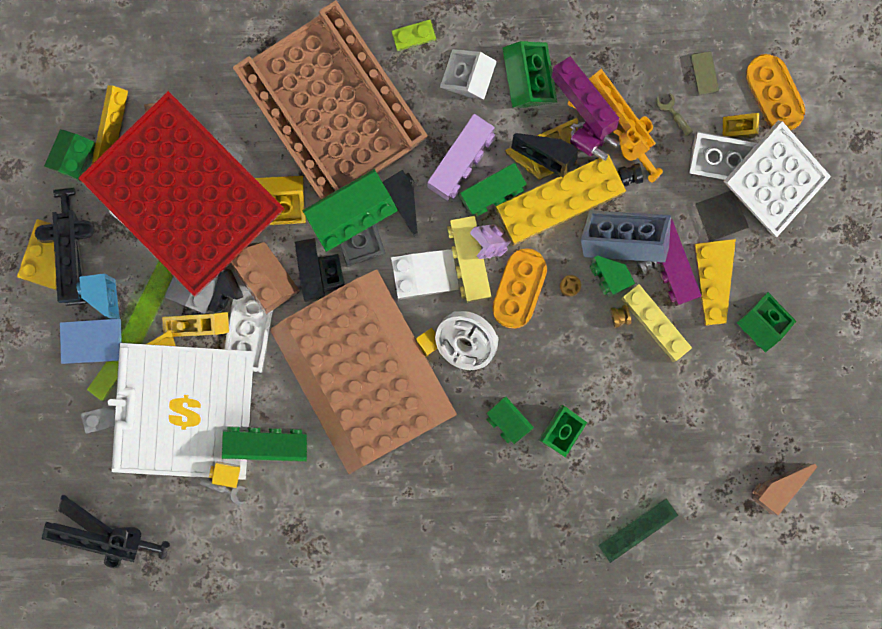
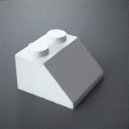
M452 49L440 88L469 98L484 99L496 60L482 52Z

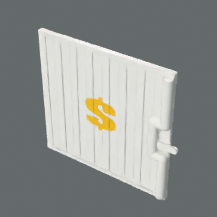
M120 343L116 399L108 400V405L116 406L112 472L209 478L211 465L215 466L216 461L240 465L238 479L246 480V459H222L223 430H227V426L240 427V430L248 431L254 351Z

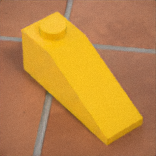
M228 312L162 317L163 334L171 330L173 337L229 333Z

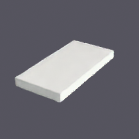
M239 285L243 297L238 300L233 299L229 318V333L226 334L224 349L254 351L253 371L262 373L274 310L266 315L247 287Z

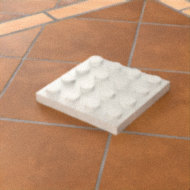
M778 120L723 182L773 236L778 237L831 176L783 121Z

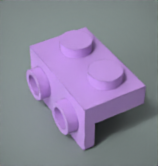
M496 224L474 227L470 232L483 247L477 255L479 259L502 256L508 250L507 246L511 242L504 234V230Z

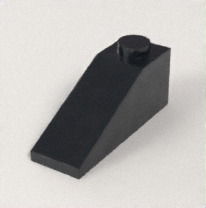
M521 133L513 135L511 149L561 177H564L576 163L579 151L578 148L562 139Z
M401 170L382 183L391 196L401 217L415 237L418 235L414 188L412 185L415 182L409 172L405 174Z
M315 238L294 242L304 301L319 300L325 297Z

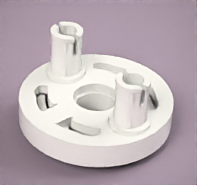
M454 311L446 316L439 325L435 336L437 348L445 360L465 370H477L488 365L497 351L499 340L493 327L484 318L466 311ZM460 338L469 340L472 346L464 345Z

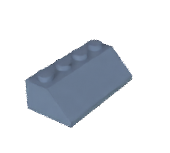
M589 210L581 238L584 257L592 258L598 255L607 259L666 262L669 250L671 215Z

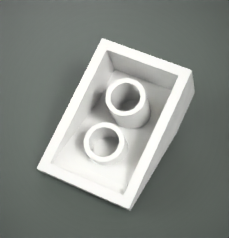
M452 249L391 257L398 300L459 290Z

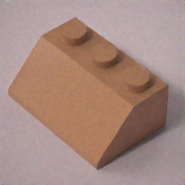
M265 242L245 248L230 263L266 315L300 292L297 285Z

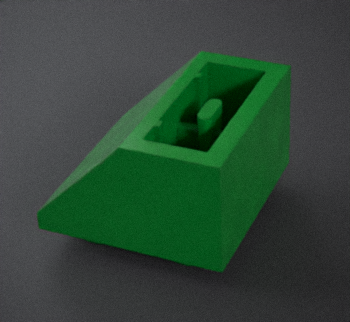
M598 255L591 260L590 269L595 277H599L601 281L599 287L604 295L607 294L608 297H611L635 284L625 264Z

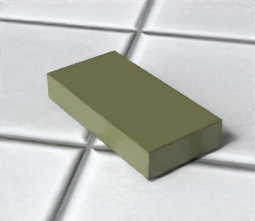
M712 52L691 55L698 96L719 92Z

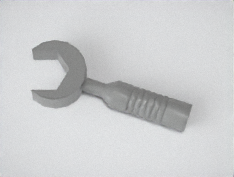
M202 477L200 485L219 492L230 493L231 500L235 504L240 505L247 502L239 501L236 496L239 489H247L246 487L237 486V488L231 490L226 488V486L212 484L211 479Z

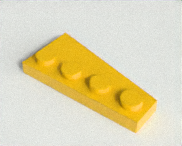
M736 239L694 244L705 326L727 322Z

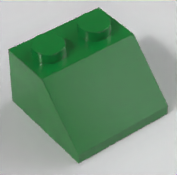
M60 129L44 167L82 182L79 177L89 168L96 143L78 134Z
M767 292L741 317L737 324L766 353L782 340L797 321Z
M506 396L486 413L489 416L486 419L493 428L497 426L502 431L500 436L507 444L510 442L513 444L517 443L534 428Z
M560 405L538 441L566 458L588 422L564 405Z

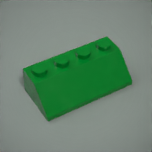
M373 169L302 211L327 252L398 210L377 172Z
M227 426V430H223L222 459L307 462V434L302 433V429L291 428L290 432H281V428H269V431H261L260 427H248V431L240 430V427Z

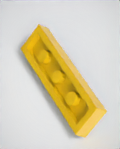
M113 85L107 86L92 164L119 139L128 95L127 90Z

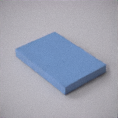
M121 319L60 323L61 364L119 361L120 343H122Z

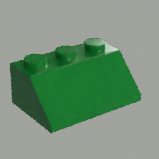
M519 41L502 47L512 107L528 108L557 103L548 43Z
M513 163L458 193V196L470 215L476 213L478 217L488 211L487 206L494 203L496 207L506 201L505 196L511 193L515 196L523 192V186L527 185L517 165Z

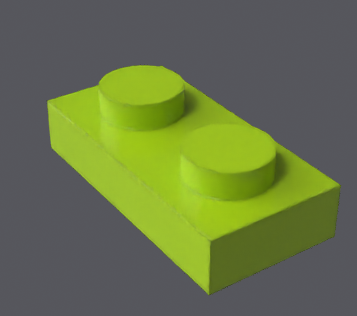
M431 19L391 31L397 52L436 41Z

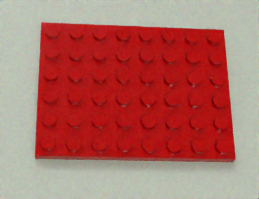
M169 91L79 177L86 187L194 297L285 210Z

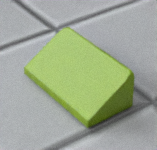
M107 361L87 388L90 393L101 401H105L117 384L119 361Z

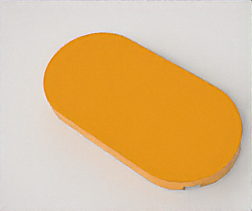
M762 54L755 57L747 67L746 80L765 121L771 128L778 120L783 121L790 131L794 130L804 119L805 105L785 63L777 56L775 57L771 54Z
M528 248L521 249L513 253L506 263L492 306L496 321L506 328H520L533 315L547 273L545 260L539 252Z

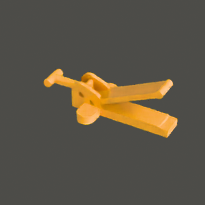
M601 68L589 80L620 118L617 129L613 133L620 136L619 142L622 154L630 161L638 158L650 174L648 181L653 183L663 173V170L659 167L655 168L645 155L650 150L649 148L656 144L649 134L653 130V124L646 116L640 119L636 117ZM568 101V105L570 107L575 108L570 101Z

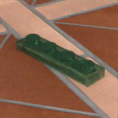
M665 498L600 543L598 547L609 563H611L672 521L678 514L667 498Z

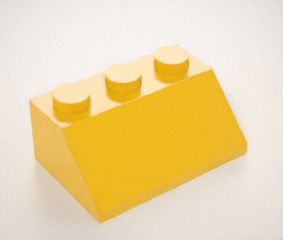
M303 176L255 178L285 208L270 225L306 223V217L302 211L306 208Z

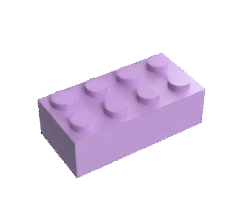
M473 114L429 179L428 188L447 201L450 198L454 199L460 191L461 186L459 184L461 181L466 182L471 175L472 165H477L482 159L484 147L489 148L494 141L495 127L476 114Z

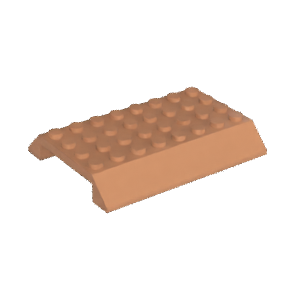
M337 0L321 9L319 16L253 59L249 56L233 66L234 71L320 199L325 198L373 169L377 173L409 153L428 137Z
M374 270L351 281L287 317L270 329L348 474L457 415L378 270Z

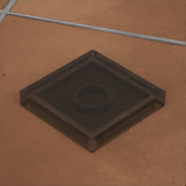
M732 190L695 204L709 242L749 228L738 197Z

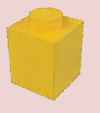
M216 461L215 466L211 465L209 478H213L212 484L237 488L241 466Z

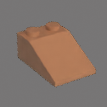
M806 463L763 484L759 483L752 492L754 493L752 499L770 514L779 515L818 466Z

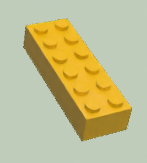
M608 154L605 161L598 158L567 173L564 177L560 176L496 206V212L512 245L515 246L623 195L626 189Z

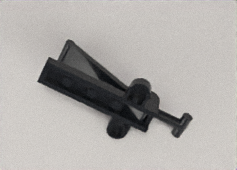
M74 187L53 190L54 198L61 197L62 213L52 212L53 224L37 227L35 237L41 243L54 242L57 301L65 303V306L87 304L77 291V282H80L79 277L83 276L78 240L90 238L94 234V227L89 221H78L75 212L70 210L69 196H75Z
M66 495L61 496L58 511L85 530L46 522L42 534V540L105 555L104 564L110 568H118L122 560L134 563L138 548L159 553L158 557L165 559L170 547L168 541H163L161 545L140 540L141 531L136 527L111 529L70 500Z

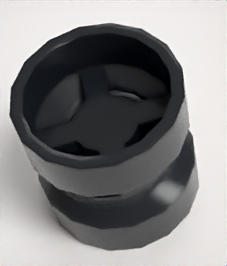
M639 163L632 164L628 168L625 166L618 168L619 177L624 187L630 186L631 183H643V174Z

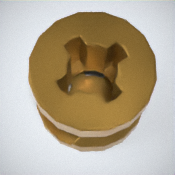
M574 275L564 277L560 283L561 292L569 297L575 296L581 289V281Z
M627 304L622 305L618 309L615 307L610 308L615 328L620 327L621 324H632Z

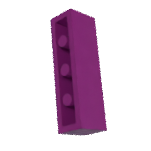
M570 56L553 67L552 79L598 138L602 139L615 131L620 118Z
M671 219L669 250L666 262H657V264H660L662 269L660 276L663 283L668 284L670 291L667 294L670 302L678 306L701 297V293L673 219Z

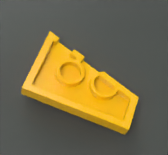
M36 219L17 277L57 290L54 242L41 243L35 237L37 227L52 223Z

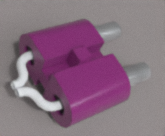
M587 122L571 126L573 130L571 132L570 144L590 157L596 155L605 161L608 154L598 149L599 146H602L605 142H608L615 148L620 145L618 140L610 136L611 133L599 139ZM583 125L582 129L579 128V129L576 131L575 127H580V126Z

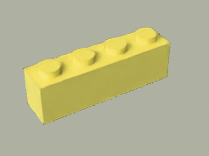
M475 216L450 220L451 226H447L449 239H454L455 246H452L451 249L453 258H457L459 266L455 268L457 278H462L463 286L460 287L462 299L466 298V302L469 303L491 298L484 259L477 257L482 248L478 241L470 234L473 228L477 227Z
M640 284L621 298L672 362H676L692 349Z

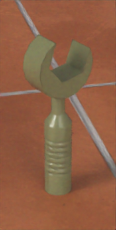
M669 93L671 101L667 105L661 104L657 97V108L661 111L670 110L673 114V119L685 135L691 134L693 130L682 116L672 108L675 103L674 96Z

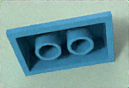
M106 274L79 277L80 282H77V291L81 298L104 316L111 319H120L116 280Z

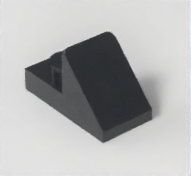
M339 254L318 258L324 290L327 291L344 286L345 281Z
M226 269L220 272L208 310L215 313L226 308L229 301L228 297L236 300L243 297L232 270Z

